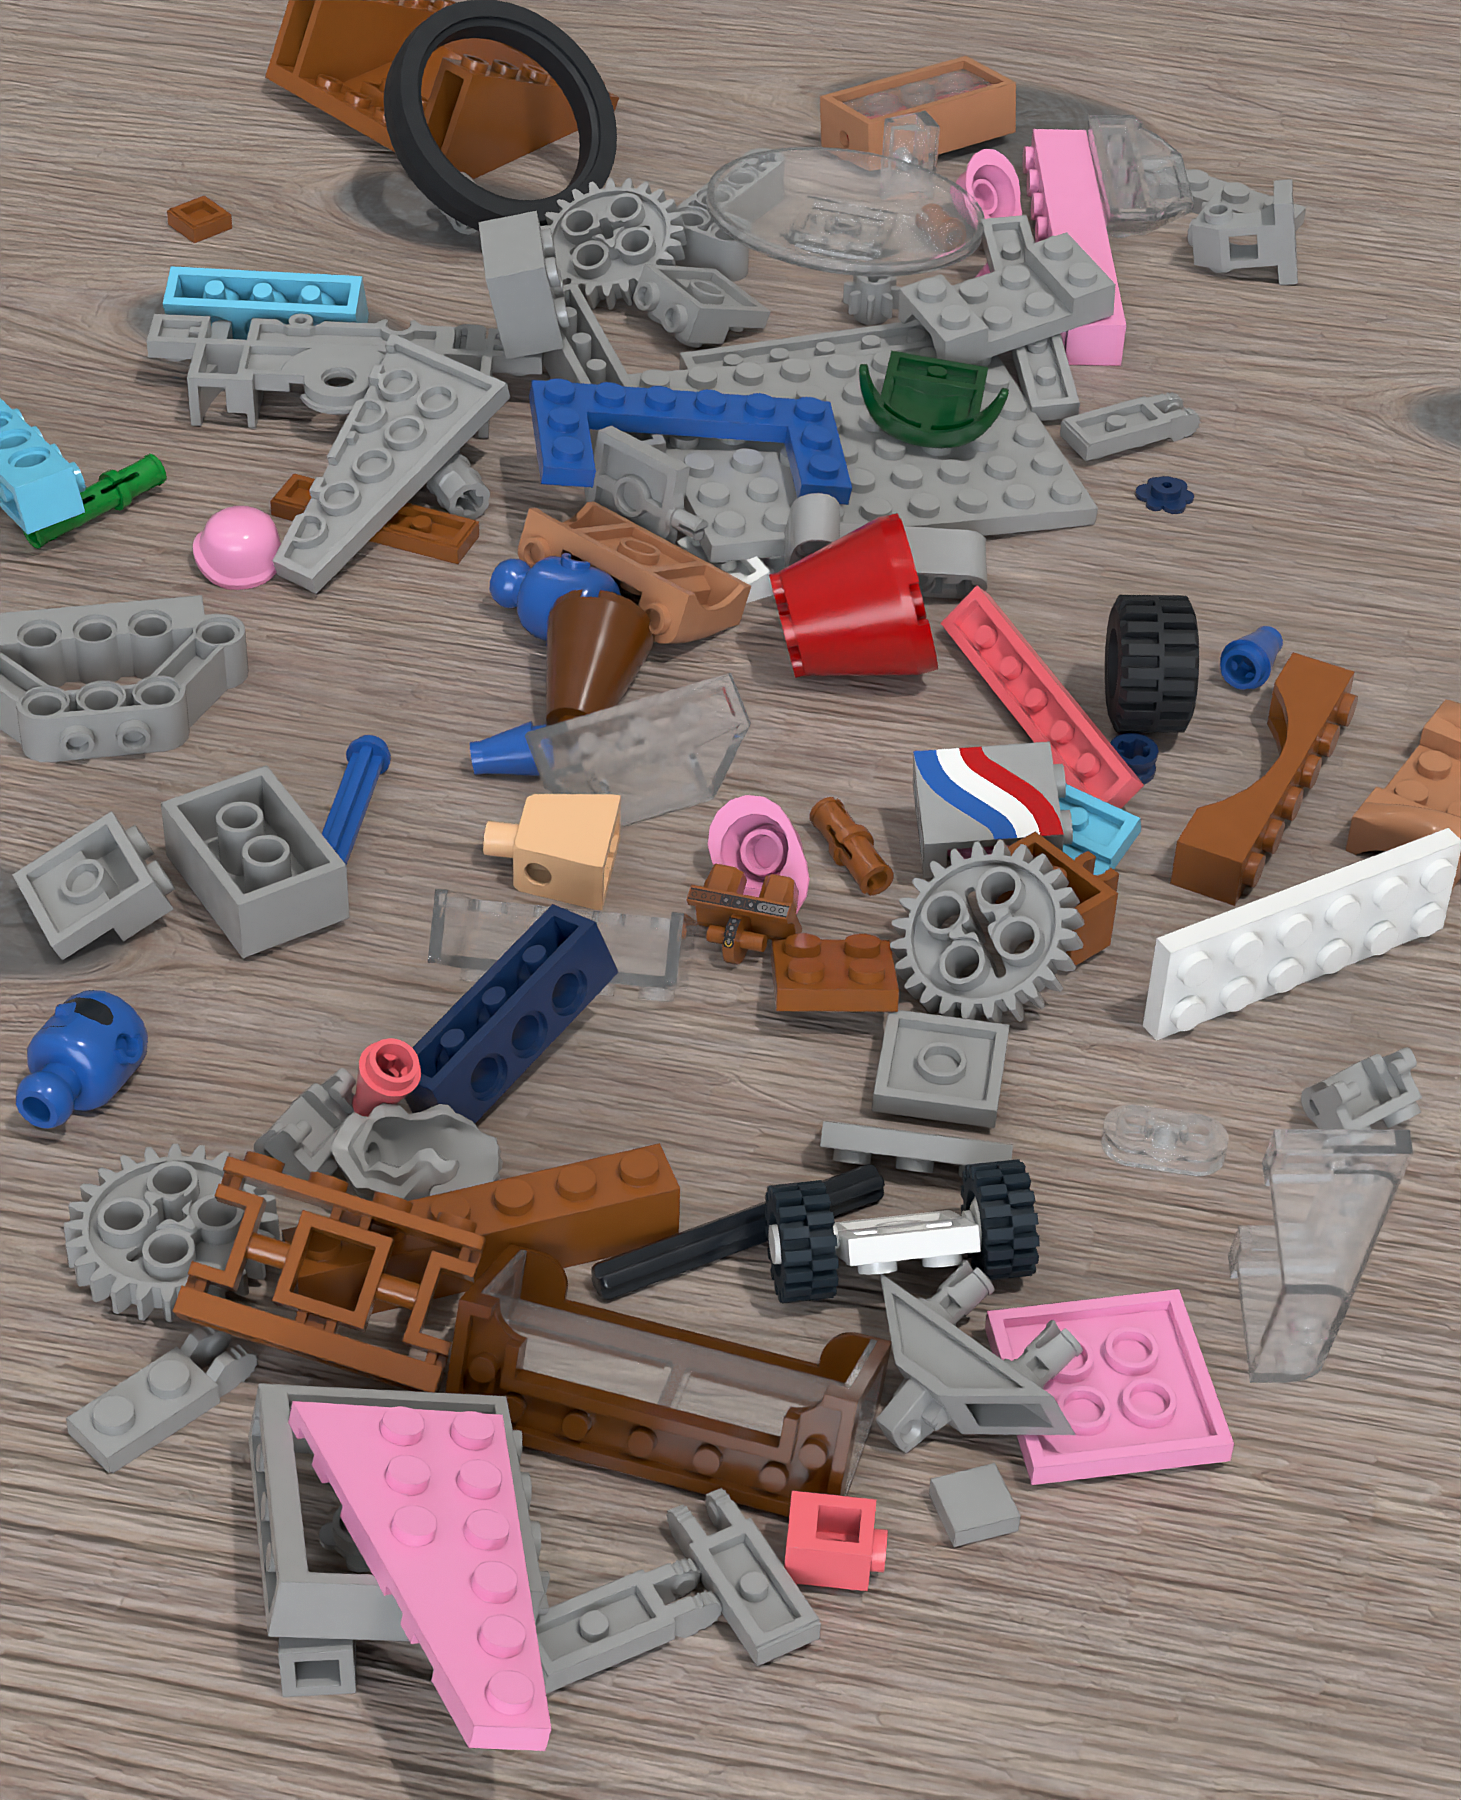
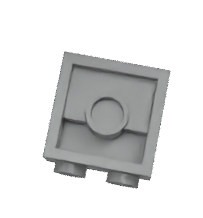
M644 264L633 296L639 310L648 311L647 315L650 319L662 324L667 332L676 333L675 338L679 342L696 348L701 347L703 343L723 344L728 330L742 332L744 328L764 329L771 312L713 268Z
M112 811L12 874L51 947L62 960L112 928L125 941L173 910L166 895L175 890L174 885L157 860L148 865L145 861L154 855L152 848L136 825L125 830Z

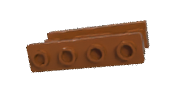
M247 1151L243 1161L227 1156L223 1167L224 1175L221 1184H218L214 1196L220 1203L245 1210L225 1271L198 1262H191L186 1285H181L173 1308L174 1314L179 1319L401 1389L415 1392L439 1393L445 1374L444 1370L451 1354L452 1342L423 1334L422 1331L442 1272L474 1282L480 1259L483 1257L486 1247V1238L475 1234L477 1223L446 1212H439L436 1221L410 1213L413 1203L382 1192H375L372 1201L346 1193L349 1186L347 1182L319 1172L311 1171L308 1181L282 1173L285 1163L263 1154ZM244 1184L330 1210V1217L302 1210L291 1244L258 1234L257 1231L267 1202L264 1197L242 1191ZM372 1224L460 1251L459 1258L432 1250L421 1284L386 1274L385 1271L395 1242L391 1237L370 1231ZM314 1232L374 1251L354 1312L293 1293ZM248 1259L282 1269L272 1301L277 1306L296 1311L295 1320L208 1294L209 1286L214 1285L237 1292ZM376 1299L412 1310L402 1342L404 1346L427 1352L425 1361L336 1334L338 1326L341 1325L365 1333Z

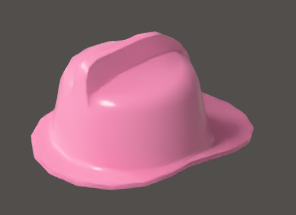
M983 149L975 153L967 165V170L959 176L954 184L952 199L958 217L970 231L978 233L980 236L981 219L1021 216L1022 210L1019 179L1009 160L1003 154L993 149Z
M744 795L730 800L718 810L709 828L708 849L713 866L714 864H722L736 867L743 871L747 878L743 895L759 897L765 876L775 874L792 878L799 890L797 914L807 897L810 881L800 835L781 807L768 798Z

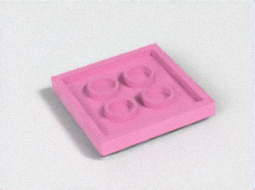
M1179 1289L987 1311L985 1331L992 1353L1002 1360L1009 1359L1013 1361L1018 1359L1024 1353V1349L1046 1328V1324L1050 1320L1056 1322L1060 1331L1066 1328L1077 1339L1083 1349L1078 1357L1075 1356L1043 1388L1054 1397L1075 1435H1017L1031 1485L1231 1461L1234 1442Z

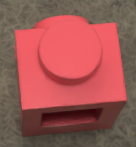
M792 1491L784 1567L796 1585L868 1591L870 1571L884 1573L888 1530L874 1528L876 1499Z

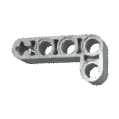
M757 148L748 151L677 206V211L682 214L687 244L682 246L685 255L684 260L675 261L676 265L682 267L713 268L732 282L746 277L749 263V228L782 202L784 156L780 152L769 148Z
M814 493L800 496L795 499L791 506L784 531L785 568L865 524L840 522L839 502L830 495ZM904 526L916 567L922 597L964 599L976 586H979L984 591L987 590L986 540L982 534L962 529Z

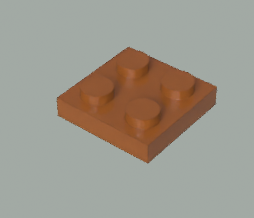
M806 933L792 934L786 937V939H772L771 966L776 1011L898 1012L899 987L890 948V940H880L878 937L869 934H853L846 937L845 940L820 939L815 935Z

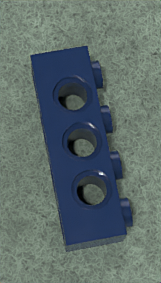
M552 904L412 1047L418 1056L421 1068L419 1084L404 1097L412 1113L427 1110L438 1104L449 1105L455 1113L464 1116L475 1124L619 973L595 921Z

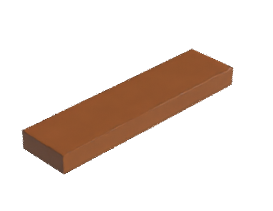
M293 474L270 501L271 516L293 521L296 515L304 513L311 499L309 489L315 479ZM406 503L369 541L459 564L479 538V521Z

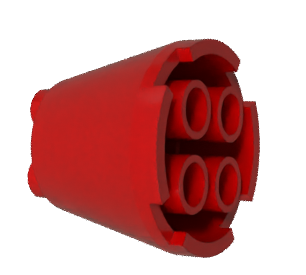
M898 513L878 517L779 572L769 574L795 678L805 675H920L938 670L934 641L929 620L926 619L927 616L916 567L904 525Z

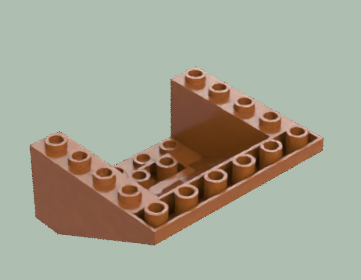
M289 0L265 78L394 151L384 116V88L392 61L406 38L416 27L432 14L457 2L453 0H434V2L431 0ZM461 39L436 49L427 61L421 87L422 105L427 125L446 158L457 170L465 172L472 179L478 178L578 131L571 106L556 81L536 61L511 46L488 39ZM608 91L615 112L619 97Z

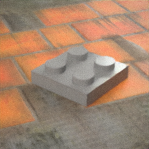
M904 1010L888 1012L873 1092L872 1111L995 1128L1010 1025Z

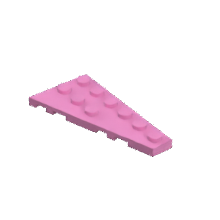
M292 1401L288 1420L292 1431L297 1439H306L314 1453L312 1467L321 1483L330 1482L342 1504L340 1517L372 1575H374L382 1593L384 1596L392 1594L403 1614L400 1625L411 1644L420 1643L434 1669L431 1681L468 1748L545 1751L551 1732V1723L503 1415L485 1414L475 1411L455 1412L411 1409L402 1406L378 1407Z

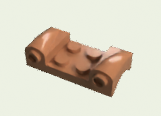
M594 501L587 502L577 514L564 522L552 518L536 507L529 508L518 545L519 559L525 561L531 568L535 563L546 557H562V554L569 553L572 560L590 562L591 567L600 569L620 580L621 588L630 593L641 595L638 606L647 613L651 620L649 629L652 634L655 632L654 642L661 644L692 642L739 625L751 589V585Z
M1445 699L1423 727L1419 746L1385 789L1376 786L1352 816L1345 851L1355 855L1374 850L1388 851L1449 828L1461 839V703ZM1461 853L1452 890L1461 879Z

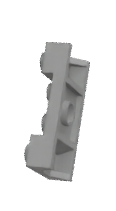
M1066 232L1025 246L1024 262L1010 265L955 285H951L940 274L900 287L898 319L902 324L918 320L932 337L937 359L972 364L1112 316L1114 313L1116 284Z

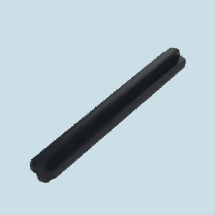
M870 1164L822 1181L826 1186V1194H829L831 1201L830 1212H833L834 1217L879 1201L884 1196L883 1187L885 1183L883 1177L879 1175L876 1167ZM766 1201L597 1262L591 1267L593 1286L601 1299L610 1300L768 1242L765 1226H767L765 1218Z

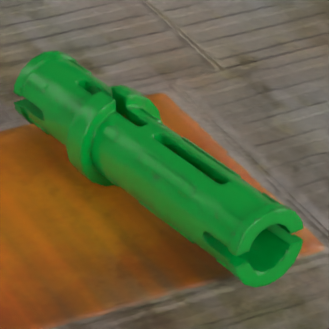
M149 453L144 458L119 471L110 469L99 476L98 482L86 487V490L80 493L85 513L27 534L22 529L27 541L34 548L39 549L44 544L82 526L113 508L119 511L131 505L134 497L165 483L164 481L167 480L164 466L155 455Z

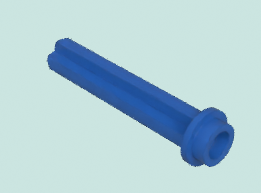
M363 735L349 744L346 751L348 765L322 831L324 838L346 866L379 775L388 769L391 762V754L387 744L381 738L374 735Z

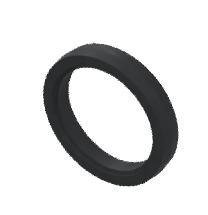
M466 0L444 7L432 14L411 32L396 54L388 71L384 88V116L391 144L401 165L417 188L434 205L451 218L470 228L479 231L478 222L537 211L540 226H548L545 214L546 212L560 213L557 204L559 199L571 203L574 201L572 190L577 189L583 194L589 193V183L592 181L599 189H602L611 173L617 150V127L613 105L606 86L594 64L578 44L551 21L529 9L498 0ZM470 38L488 39L521 51L549 73L566 96L573 111L579 133L578 164L574 176L566 189L553 196L537 200L507 198L478 186L453 166L434 140L423 111L421 95L422 78L432 52L452 41Z

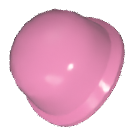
M233 506L222 509L211 516L204 530L197 534L194 539L193 556L199 570L213 584L229 590L250 589L266 583L276 574L272 560L281 542L277 528L268 514L249 506Z

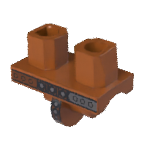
M714 864L703 887L691 885L686 901L688 905L695 906L698 925L708 927L707 941L723 944L722 955L724 961L738 965L744 960L748 950L764 952L768 939H786V937L792 934L802 933V926L796 915L799 890L792 878L775 874L765 876L759 897L743 895L747 883V878L743 871L732 866Z

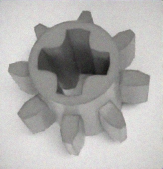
M865 266L860 268L853 274V282H844L843 303L849 305L848 313L850 315L854 314V318L858 322L866 325H879L886 322L888 318H892V309H899L900 287L896 286L897 277L892 276L888 269L881 266Z

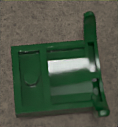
M891 351L880 395L872 382L868 365L860 364L859 367L861 394L874 422L888 435L905 443L920 447L955 448L975 441L998 418L1009 394V389L1002 388L994 401L981 411L988 367Z

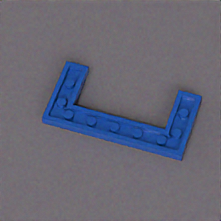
M560 378L548 381L531 380L529 400L541 484L593 488L596 468L589 429L600 430L613 426L623 432L784 443L797 498L807 494L821 493L836 498L839 504L849 505L852 485L830 401H821L814 397H801L799 399L776 398L762 393H753L749 396L722 394L710 389L694 392L672 390L664 386H652L650 388L625 387L612 382L600 384L571 383Z

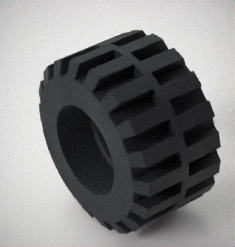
M1118 595L1110 611L1105 644V698L1108 716L1116 732L1184 733L1194 713L1199 679V635L1196 614L1189 598L1183 595Z

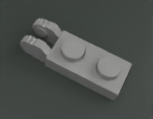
M1167 392L1166 395L1159 394L1148 398L1143 396L1064 418V421H1061L1060 436L1085 461H1089L1131 448L1142 447L1166 438H1171L1174 442L1182 440L1183 437L1187 438L1196 432L1201 423L1199 421L1201 418L1193 409L1184 408L1182 410L1184 407L1182 398L1176 393Z
M199 1327L189 1334L181 1349L175 1347L66 1418L68 1433L108 1473L113 1474L219 1404L220 1397L250 1377V1374L255 1371V1367L258 1365L257 1360L259 1358L245 1344L241 1346L238 1344L236 1347H232L229 1352L225 1351L232 1341V1335L208 1327ZM213 1361V1363L211 1364L210 1368H209L208 1371L205 1373V1372L202 1370V1368L205 1367V1366H207L208 1364H210V1363Z
M720 1488L706 1494L705 1505L707 1513L718 1531L709 1536L706 1535L696 1518L684 1504L667 1511V1522L675 1542L678 1543L685 1558L694 1560L701 1570V1582L708 1592L712 1591V1593L717 1595L722 1603L721 1607L723 1610L721 1612L756 1666L820 1639L821 1623L819 1617L751 1518L745 1519L734 1501L730 1499L729 1494L726 1493V1490Z
M683 1558L679 1561L676 1560L673 1564L668 1563L646 1573L641 1569L549 1607L546 1615H538L535 1626L546 1694L675 1639V1636L687 1638L696 1634L701 1629L705 1630L706 1627L712 1626L715 1621H718V1617L722 1615V1603L712 1591L698 1592L693 1597L690 1595L676 1601L678 1597H684L686 1594L691 1593L701 1583L700 1574L702 1572L695 1561H692L691 1558Z

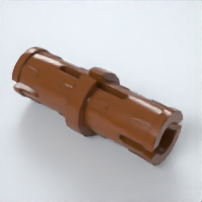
M827 797L817 802L810 812L809 819L829 844L828 852L834 862L839 866L847 868L862 893H868L870 896L885 891L894 879V872L874 848V839L868 829L863 825L855 823L840 799L837 798L835 800L834 797Z

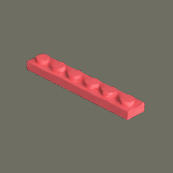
M976 586L940 624L1033 742H1050L1053 764H1063L1066 784L1121 809L1144 784L993 598L979 586Z

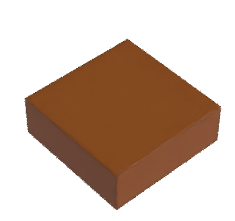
M206 196L198 197L167 210L168 225L194 244L232 229L231 214Z

